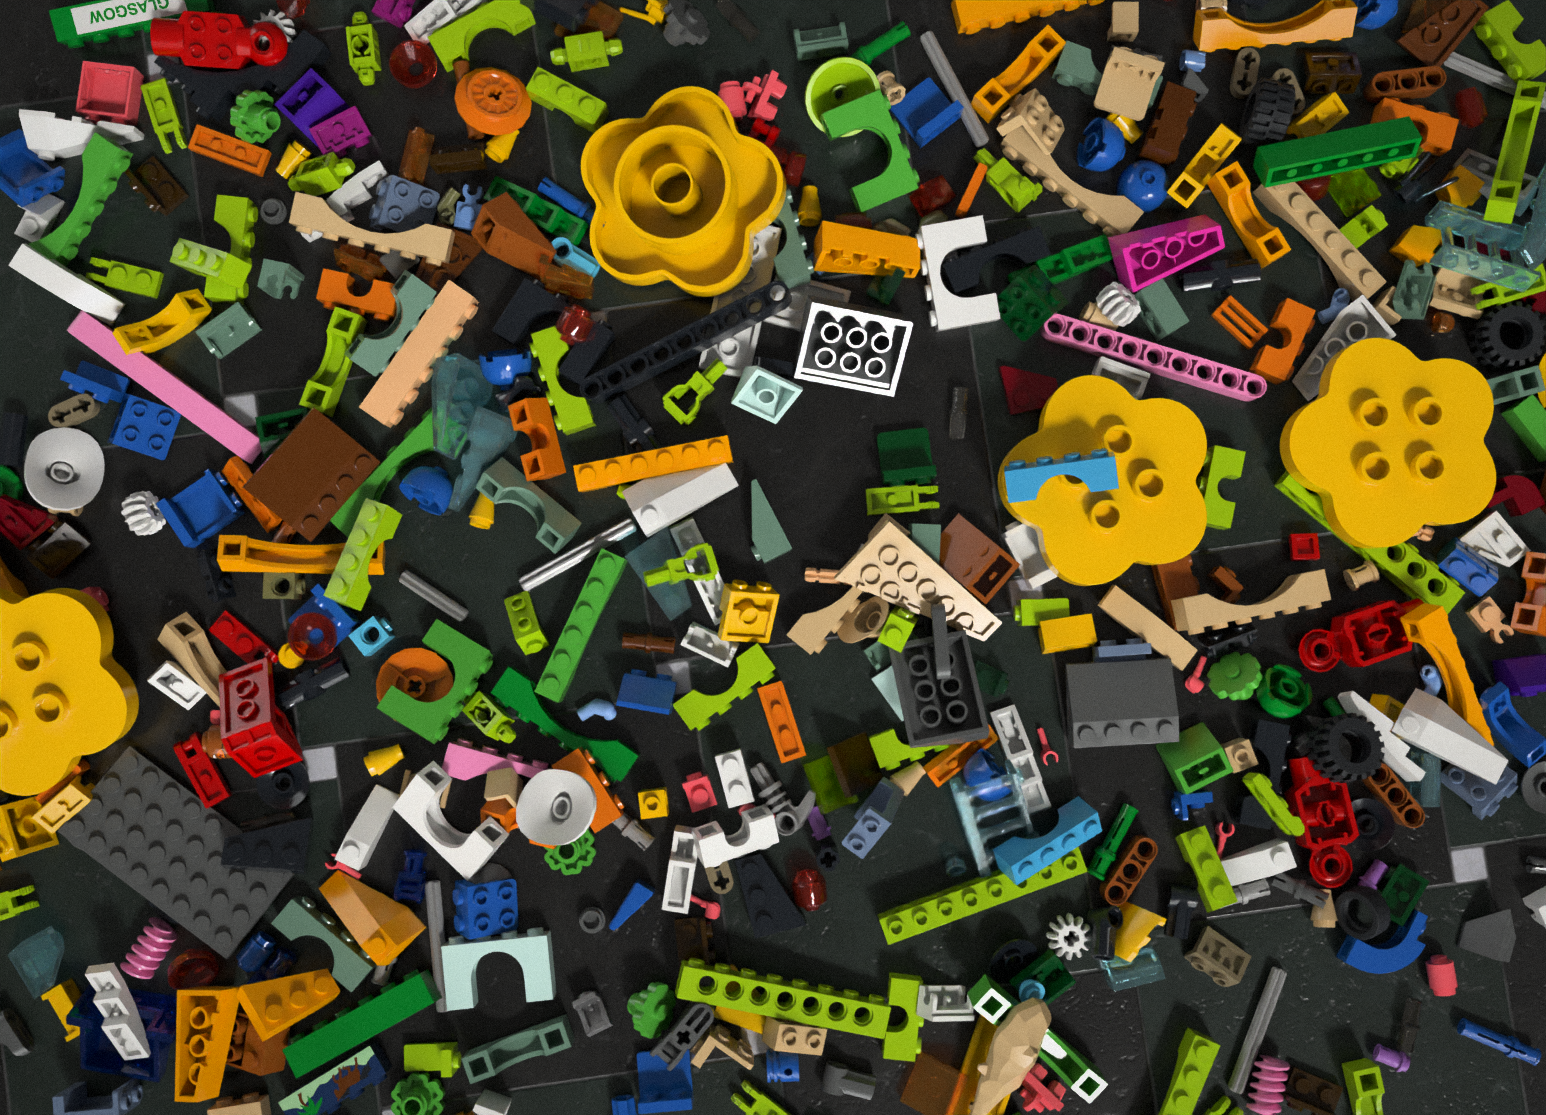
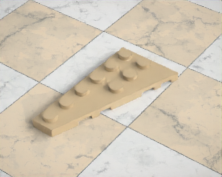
M889 519L834 576L835 580L853 585L859 590L867 591L881 597L883 600L931 618V604L944 603L947 625L958 631L966 630L967 635L981 641H985L1002 624L998 617Z

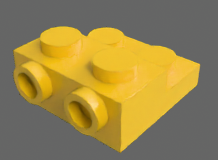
M733 580L732 584H724L719 609L723 612L718 631V638L720 640L769 643L780 596L772 588V585L759 581L756 582V586H748V583L742 580Z
M35 797L0 806V858L2 862L59 844L56 832L50 833L31 818L42 806Z

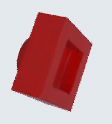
M1318 533L1289 535L1291 562L1316 561L1320 559Z

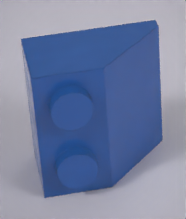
M631 669V673H624L616 706L667 715L672 713L677 682L672 681L671 675L657 673L656 678L646 676L647 671Z

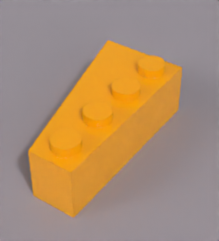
M822 221L814 240V271L915 278L920 269V247H918L917 238H912L908 235H896Z
M197 986L177 990L175 1102H200L219 1096L239 1005L236 995L240 987Z

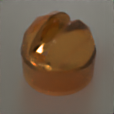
M1435 313L1431 324L1432 331L1434 333H1447L1454 328L1455 319L1448 313Z

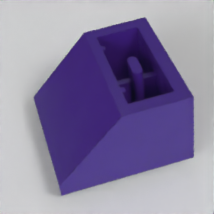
M312 68L274 104L317 147L318 145L309 129L351 108Z
M1546 653L1492 660L1495 683L1502 682L1509 688L1510 696L1520 695V697L1536 696L1538 692H1546Z

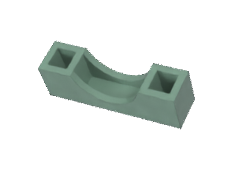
M1066 41L1052 78L1056 79L1061 85H1072L1080 88L1085 94L1095 95L1097 94L1102 74L1095 68L1092 62L1091 49ZM1159 76L1155 82L1146 114L1154 103L1163 76Z
M787 187L783 207L772 222L779 228H782L787 241L783 250L773 258L777 280L784 282L790 289L811 283L810 274L814 273L811 259L805 258L803 250L807 249L806 241L803 234H798L797 226H800L797 211H791L789 203H792L793 199L790 188Z
M407 270L402 273L390 290L396 302V316L392 324L385 331L378 334L367 335L359 333L345 352V355L350 360L375 377L378 373L385 371L389 365L388 359L394 352L401 349L405 342L404 337L409 330L413 331L417 327L422 312L428 310L435 301L434 296L437 292Z
M1539 365L1486 380L1493 395L1494 405L1546 390Z
M503 457L483 472L475 487L494 504L513 503L527 510L533 516L537 525L535 538L555 554L574 537L582 524L532 481H527L526 476Z
M301 895L294 897L271 924L291 941L305 935L316 936L324 940L330 946L334 955L332 976L350 992H353L375 968L376 963L354 942L355 938L351 933L346 930H340L335 925V920L330 915L319 912L315 908V903L310 898L302 897Z
M567 1014L467 1050L461 1059L469 1082L472 1084L494 1076L505 1068L525 1059L540 1055L548 1056L572 1046L575 1037Z

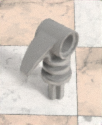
M761 762L753 766L750 772L762 790L758 795L760 798L766 797L768 800L765 803L766 806L771 804L773 808L771 812L777 814L775 818L777 831L785 836L793 834L804 825L805 820L809 817L815 803L816 793L810 789L800 805L794 806L790 799H785L786 791H780L779 788L782 786V782L778 781L775 783L764 763ZM786 815L793 819L794 826H790L787 823Z

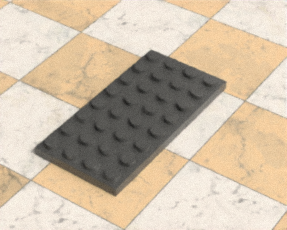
M131 746L125 750L91 791L93 795L92 800L58 830L69 841L225 959L231 956L295 875L292 873L225 869L220 864L225 837L246 832L213 807L206 809L197 795Z

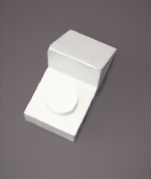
M47 194L36 203H30L24 207L19 206L26 210L14 234L30 242L46 237L65 201Z
M166 660L147 679L149 683L187 710L193 707L206 694L201 686L186 673V670L178 662Z

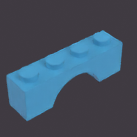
M1102 448L1092 450V454L1081 456L1080 452L1064 454V458L1053 459L1052 456H1043L1037 458V462L1026 463L1025 460L1011 461L1009 466H1004L1008 502L1036 500L1039 489L1048 479L1063 474L1078 477L1088 486L1091 492L1119 489L1114 452H1108V449Z
M1079 796L1057 809L1059 822L1054 830L1047 835L1036 839H1022L1014 836L993 849L998 868L1015 885L1020 884L1102 832L1098 812Z

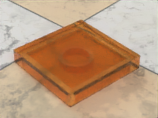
M922 1051L918 1056L900 1102L924 1115H954L970 1076Z

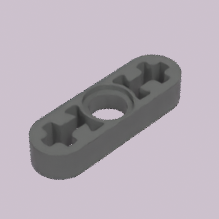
M931 604L937 679H951L945 604Z

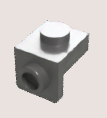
M596 991L583 992L577 997V1000L572 1002L573 1008L578 1011L587 1036L591 1037L613 1026L604 999Z

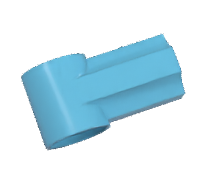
M558 237L551 242L556 251L561 247L569 248L568 254L563 257L557 256L556 252L553 259L558 265L565 266L589 282L595 278L601 265L594 257L571 244L567 238Z

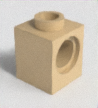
M1237 738L1221 744L1234 770L1231 773L1258 765L1249 739Z

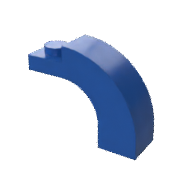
M1498 682L1494 687H1488L1478 701L1482 706V713L1487 726L1494 737L1514 757L1528 768L1546 754V738L1529 726L1516 712L1510 700L1509 688L1506 685Z
M1413 909L1403 927L1399 925L1395 934L1389 940L1380 944H1367L1347 934L1336 958L1368 973L1383 974L1400 970L1412 963L1426 946L1417 941V938L1424 932L1428 916Z

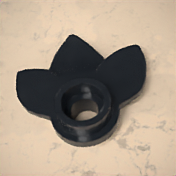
M529 376L516 377L512 389L495 395L496 400L500 404L497 411L499 413L509 412L508 405L525 398H538L541 393L540 386L534 383Z

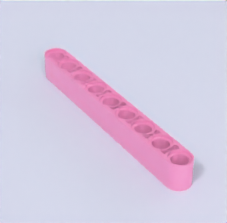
M81 310L68 327L67 331L248 463L252 464L261 453L262 448L257 434L150 356L145 355L143 351L126 355L112 334L114 330L96 317Z
M1055 314L1040 327L1041 336L1047 341L1098 357L1103 356L1137 369L1241 401H1253L1264 395L1267 390L1266 381L1259 375L1061 314ZM1049 322H1054L1059 326L1058 333H1052L1048 329ZM1073 330H1080L1084 335V339L1082 341L1076 340L1072 334ZM1098 337H1103L1108 341V348H1102L1098 345ZM1123 345H1129L1132 348V356H1127L1123 353ZM1148 352H1152L1157 356L1156 364L1149 362L1147 358ZM1173 360H1178L1181 363V371H1176L1173 368ZM1198 367L1203 368L1206 371V379H1202L1198 376ZM1223 375L1231 379L1230 387L1223 384ZM1248 383H1252L1255 386V394H1251L1247 390Z

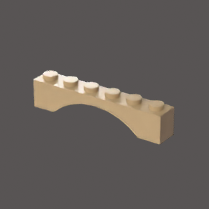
M1023 125L1008 133L1003 139L1000 148L1003 149L1002 152L1007 158L1017 160L1023 165L1022 168L1026 173L1041 179L1046 189L1051 192L1056 191L1063 197V201L1069 207H1076L1083 213V217L1088 222L1096 223L1100 226L1107 237L1127 233L1144 213L1143 210L1125 196L1096 193L1072 181L1060 170L1050 154L1045 155Z
M1295 182L1264 188L1261 184L1253 192L1270 212L1292 225L1314 246L1331 269L1339 287L1348 290L1350 299L1353 302L1361 295L1368 299L1387 282Z
M295 192L289 223L297 227L296 231L312 235V232L316 231L323 233L322 238L338 241V238L341 237L349 239L348 244L364 248V243L374 245L375 251L389 254L390 250L400 252V257L415 260L416 256L426 258V263L441 266V262L449 264L455 237L453 230L430 224H424L401 233L384 234L370 232L345 221L324 199Z
M885 513L868 534V540L888 519L905 535L908 536L910 532ZM852 586L842 598L832 605L816 612L803 614L788 632L787 636L810 655L814 651L819 654L828 642L824 639L828 633L832 631L835 634L844 623L841 617L845 612L849 611L852 613L861 602L857 598L862 593V590Z
M1325 569L1287 576L1281 586L1270 596L1248 606L1229 604L1209 594L1171 600L1177 631L1188 630V634L1192 635L1205 632L1204 627L1212 626V630L1228 627V622L1234 620L1236 625L1252 622L1251 617L1259 615V620L1276 617L1275 612L1281 610L1282 614L1285 615L1299 612L1298 607L1305 606L1306 610L1322 607L1321 602L1331 600Z
M185 612L166 623L157 640L220 707L219 675L227 671L213 652L204 630Z

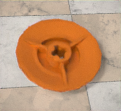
M493 67L478 68L465 74L456 86L454 100L457 111L468 125L479 132L495 136L511 134L522 128L530 117L532 102L526 87L519 78L505 70Z
M407 648L391 655L381 666L376 680L377 698L380 702L392 685L417 701L434 702L446 696L452 689L454 684L453 675L448 664L435 652L424 648ZM412 681H420L422 683L419 687L420 692L411 690L414 686Z

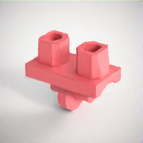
M771 70L769 75L765 74L761 84V79L757 76H754L752 83H743V91L747 93L745 101L752 103L747 115L748 118L755 120L759 117L767 121L774 119L778 107L767 102L769 96L771 95L779 100L787 89V85L777 79L779 73Z
M1035 1063L1022 1082V1085L1025 1087L1020 1092V1095L1025 1099L1022 1107L1027 1112L1035 1108L1041 1113L1045 1107L1049 1111L1053 1109L1060 1111L1064 1106L1061 1099L1066 1089L1056 1080H1052L1046 1088L1041 1081L1048 1072L1039 1063Z

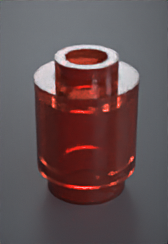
M1471 87L1455 94L1456 101L1454 103L1461 125H1468V128H1473L1483 124L1484 118L1488 116V112L1481 92H1478L1476 87Z
M842 212V215H835V223L870 230L872 228V218L867 217L866 212Z

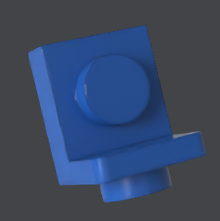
M1197 789L1187 795L1175 791V799L1171 800L1173 814L1178 819L1186 821L1188 820L1187 805H1189V808L1205 807V803L1213 802L1212 791Z

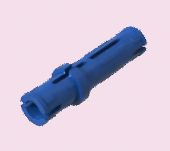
M545 177L543 179L545 183L541 182L539 184L538 191L591 225L595 213L592 204L589 202L584 203L548 177Z
M1462 1018L1458 1023L1457 1033L1500 1050L1507 1057H1516L1534 1066L1541 1059V1050L1521 1043L1514 1036L1507 1037L1471 1022L1466 1018Z

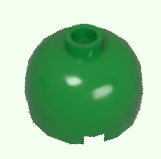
M1282 664L1269 668L1262 675L1259 686L1256 688L1257 700L1261 707L1269 714L1278 718H1289L1298 715L1312 700L1311 687L1308 683L1304 685L1300 679L1302 675L1290 666Z

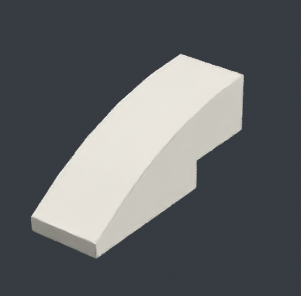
M676 825L662 910L688 914L698 856L691 830L694 827Z

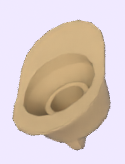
M875 596L859 604L852 613L847 611L841 617L844 623L837 630L839 638L845 643H854L865 638L878 639L891 613L888 602L879 596Z

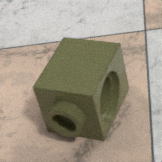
M263 572V599L302 600V594L306 590L305 579H302L303 574ZM285 579L290 583V588L286 593L281 590V583Z

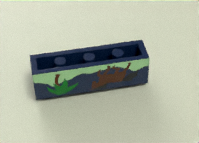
M376 1039L293 1090L278 1103L285 1115H320L325 1111L330 1114L342 1106V1100L347 1097L353 1100L365 1092L363 1087L371 1082L375 1086L388 1077L386 1073L391 1069L392 1065Z

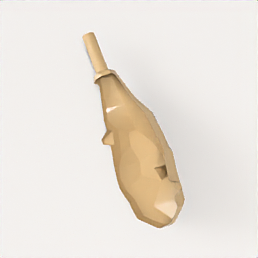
M1032 997L1014 1006L1006 1019L996 1029L986 1062L977 1066V1069L982 1074L978 1081L975 1099L969 1104L971 1111L969 1115H987L1005 1096L1021 1086L1028 1071L1035 1065L1052 1019L1051 1013L1042 999Z

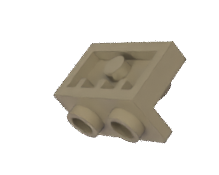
M1209 926L1202 929L1193 950L1186 952L1184 956L1195 969L1204 971L1213 978L1216 984L1223 987L1240 983L1252 957Z

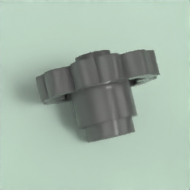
M687 0L668 1L664 8V12L668 15L666 18L668 23L663 31L665 39L676 47L685 42H689L692 45L697 43L702 45L711 34L710 30L706 27L708 23L702 13L694 9L693 5Z

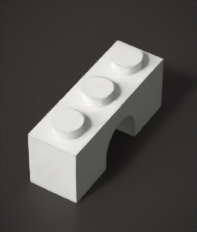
M766 804L741 812L742 826L733 835H724V831L717 821L691 829L698 858L705 868L719 866L724 861L744 857L747 853L758 849H767L779 842L774 815Z

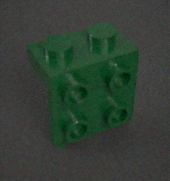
M1036 264L1018 275L997 297L1000 317L1021 341L1028 340L1042 325L1069 303L1062 292L1051 283L1046 274Z
M926 428L878 434L877 445L882 485L889 484L890 488L905 486V482L915 481V485L931 483V479L937 476L936 465H932L929 433Z

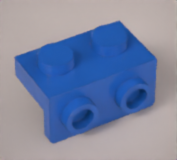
M85 361L80 362L76 374L64 370L60 380L70 383L69 389L81 394L88 390L93 392L92 398L107 404L109 399L121 403L130 383V379Z

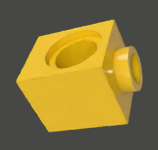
M666 787L645 789L638 792L641 819L668 816L669 805Z

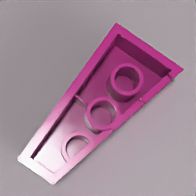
M1205 214L1108 237L1118 280L1133 293L1225 248L1221 225Z

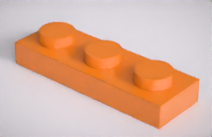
M198 124L188 145V149L261 177H263L272 155L269 150Z
M238 455L230 458L221 472L266 532L269 533L275 530L282 519L243 488L244 484L253 475L249 466Z
M782 680L757 688L781 764L806 756Z
M989 724L988 738L951 744L949 748H946L922 767L937 787H940L964 768L966 761L981 748L987 749L999 740Z

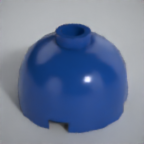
M1352 0L1358 7L1354 26L1372 30L1382 27L1398 11L1399 0Z
M1099 117L1092 120L1083 132V135L1087 136L1084 145L1079 142L1076 156L1077 164L1090 171H1107L1116 165L1118 161H1121L1125 155L1124 134L1110 120Z
M1138 160L1128 165L1120 174L1116 184L1117 196H1125L1143 210L1144 213H1149L1158 208L1166 199L1168 194L1166 192L1170 188L1169 176L1166 170L1159 163L1151 160Z
M517 349L496 350L488 352V357L479 354L482 375L491 384L501 385V390L512 389L516 377L529 376L532 366L531 350L523 349L524 354H517Z
M429 466L417 467L411 470L399 485L401 492L407 499L411 501L414 497L420 502L418 507L435 515L444 514L452 501L454 493L452 483L447 477L448 473L438 466L434 468Z
M985 748L979 749L966 761L963 771L966 780L964 787L972 797L977 795L985 801H997L1012 792L1014 786L1002 766L999 768L992 761L995 757Z

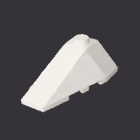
M19 109V117L28 149L36 153L38 158L54 161L55 157L69 158L81 155L95 132L110 137L120 145L144 140V134L134 126L98 121L97 125H94L90 121L83 120L82 117L72 116V121L55 117L56 114L52 112Z
M1361 295L1340 311L1292 382L1309 401L1319 393L1322 372L1329 360L1337 352L1364 339L1385 338L1391 340L1396 334L1365 296Z
M721 463L646 478L622 491V494L644 534L650 537L739 485L727 464Z
M1417 688L1405 704L1391 730L1392 734L1397 738L1495 785L1509 761L1444 701Z

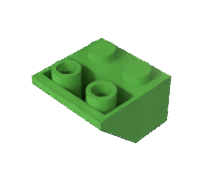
M1203 722L1179 732V742L1155 744L1178 792L1187 795L1234 771L1223 748Z

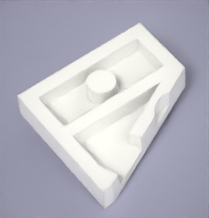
M1496 510L1490 512L1458 537V539L1465 543V546H1469L1482 557L1506 567H1510L1526 555L1527 551H1531Z

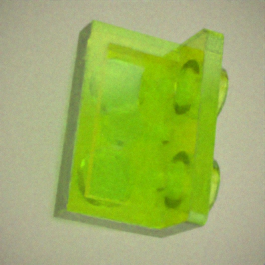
M1364 168L1319 177L1346 217H1350L1382 196L1376 183L1370 179Z
M829 754L803 765L811 788L816 793L815 799L821 814H826L847 804L858 802L857 794L845 798Z

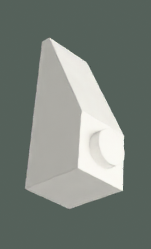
M376 784L346 834L335 860L358 871L367 866L394 810L392 807L399 799V794Z
M1279 838L1220 859L1231 886L1274 876L1297 867L1288 842Z

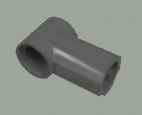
M827 1061L820 1089L836 1096H841L844 1093L871 1100L875 1090L876 1075L851 1070L848 1066L839 1062Z

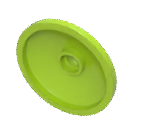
M851 57L830 59L813 72L807 83L805 107L808 116L816 127L826 133L820 119L822 113L880 89V84L872 69L862 61ZM842 90L841 98L836 99V91ZM856 130L841 137L852 136L862 130Z

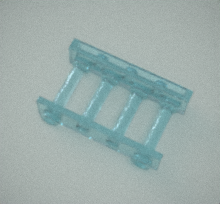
M1440 200L1425 217V225L1441 230L1442 247L1430 259V264L1523 293L1541 277V272L1524 267L1522 249L1535 237L1533 229L1515 223L1507 224L1483 220L1485 215L1483 213ZM1453 234L1464 237L1465 249L1454 246ZM1476 241L1487 244L1489 256L1478 253ZM1500 249L1510 251L1512 263L1501 260Z
M1010 759L1005 760L1008 774L969 787V785L963 786L959 777L949 780L972 858L981 879L991 875L988 865L992 864V860L996 859L993 849H983L982 844L986 843L987 839L1021 827L1024 828L1026 835L1022 839L1040 838L1038 832L1033 830L1021 784L1024 783L1022 772L1019 767L1014 768ZM1008 785L1012 786L1014 795L979 808L971 807L970 801H973V798ZM1015 806L1018 807L1020 817L983 830L981 827L977 828L976 823L980 822L981 818Z

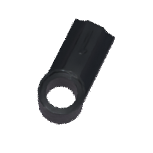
M1173 883L1167 885L1165 893V904L1167 906L1165 919L1167 920L1164 925L1163 934L1174 938L1188 939L1191 913L1195 910L1198 900L1196 887Z
M1114 905L1091 908L1087 914L1088 925L1093 930L1091 958L1113 961L1116 930L1121 928L1123 924L1122 912L1119 907Z

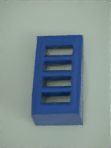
M637 879L612 919L609 928L614 931L621 926L653 895L655 888L641 879Z

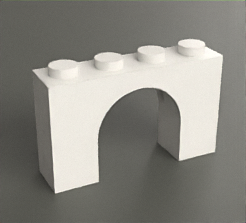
M983 215L921 226L918 230L919 234H915V238H917L918 247L922 249L923 259L920 260V269L922 275L927 277L928 285L924 286L926 300H931L932 311H929L931 327L935 326L936 332L999 320L1000 313L996 293L970 298L958 297L945 288L940 276L941 263L948 253L957 249L984 245L987 242Z
M432 761L416 774L392 808L468 881L486 864L510 834L491 816L477 827L472 834L462 833L453 828L444 818L439 805L440 795L452 778L435 761Z

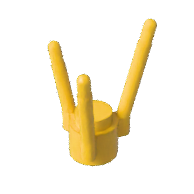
M647 0L648 4L645 10L649 12L648 15L624 7H620L619 11L646 20L653 25L657 21L662 24L668 16L664 12L668 0Z

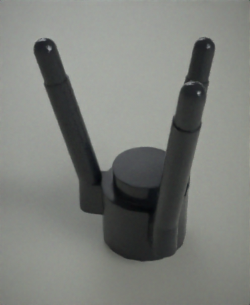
M1427 151L1408 174L1398 181L1399 185L1393 189V193L1404 205L1408 204L1411 200L1416 204L1422 198L1458 181L1459 177L1455 176L1420 193L1419 191L1422 189V186L1418 181L1440 161L1439 158H1435L1413 178L1414 174L1431 155V152Z

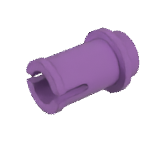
M820 805L813 807L808 821L814 832L812 837L815 836L816 840H820L831 835L830 829L832 828L827 826Z
M1374 859V862L1363 877H1358L1359 882L1357 885L1368 886L1377 891L1378 888L1376 886L1390 868L1382 861Z
M1379 1043L1375 1046L1372 1054L1373 1060L1394 1067L1396 1072H1406L1410 1066L1411 1059L1404 1051L1397 1052Z

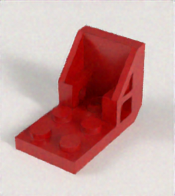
M265 657L220 674L221 740L227 754L254 778L302 761V749L286 715L275 705L273 667L269 658Z

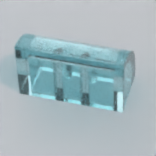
M1411 752V761L1426 773L1421 781H1410V794L1421 807H1440L1441 758L1429 752Z
M1153 947L1140 949L1137 956L1131 962L1114 956L1113 961L1101 960L1107 985L1114 992L1166 979L1161 962Z

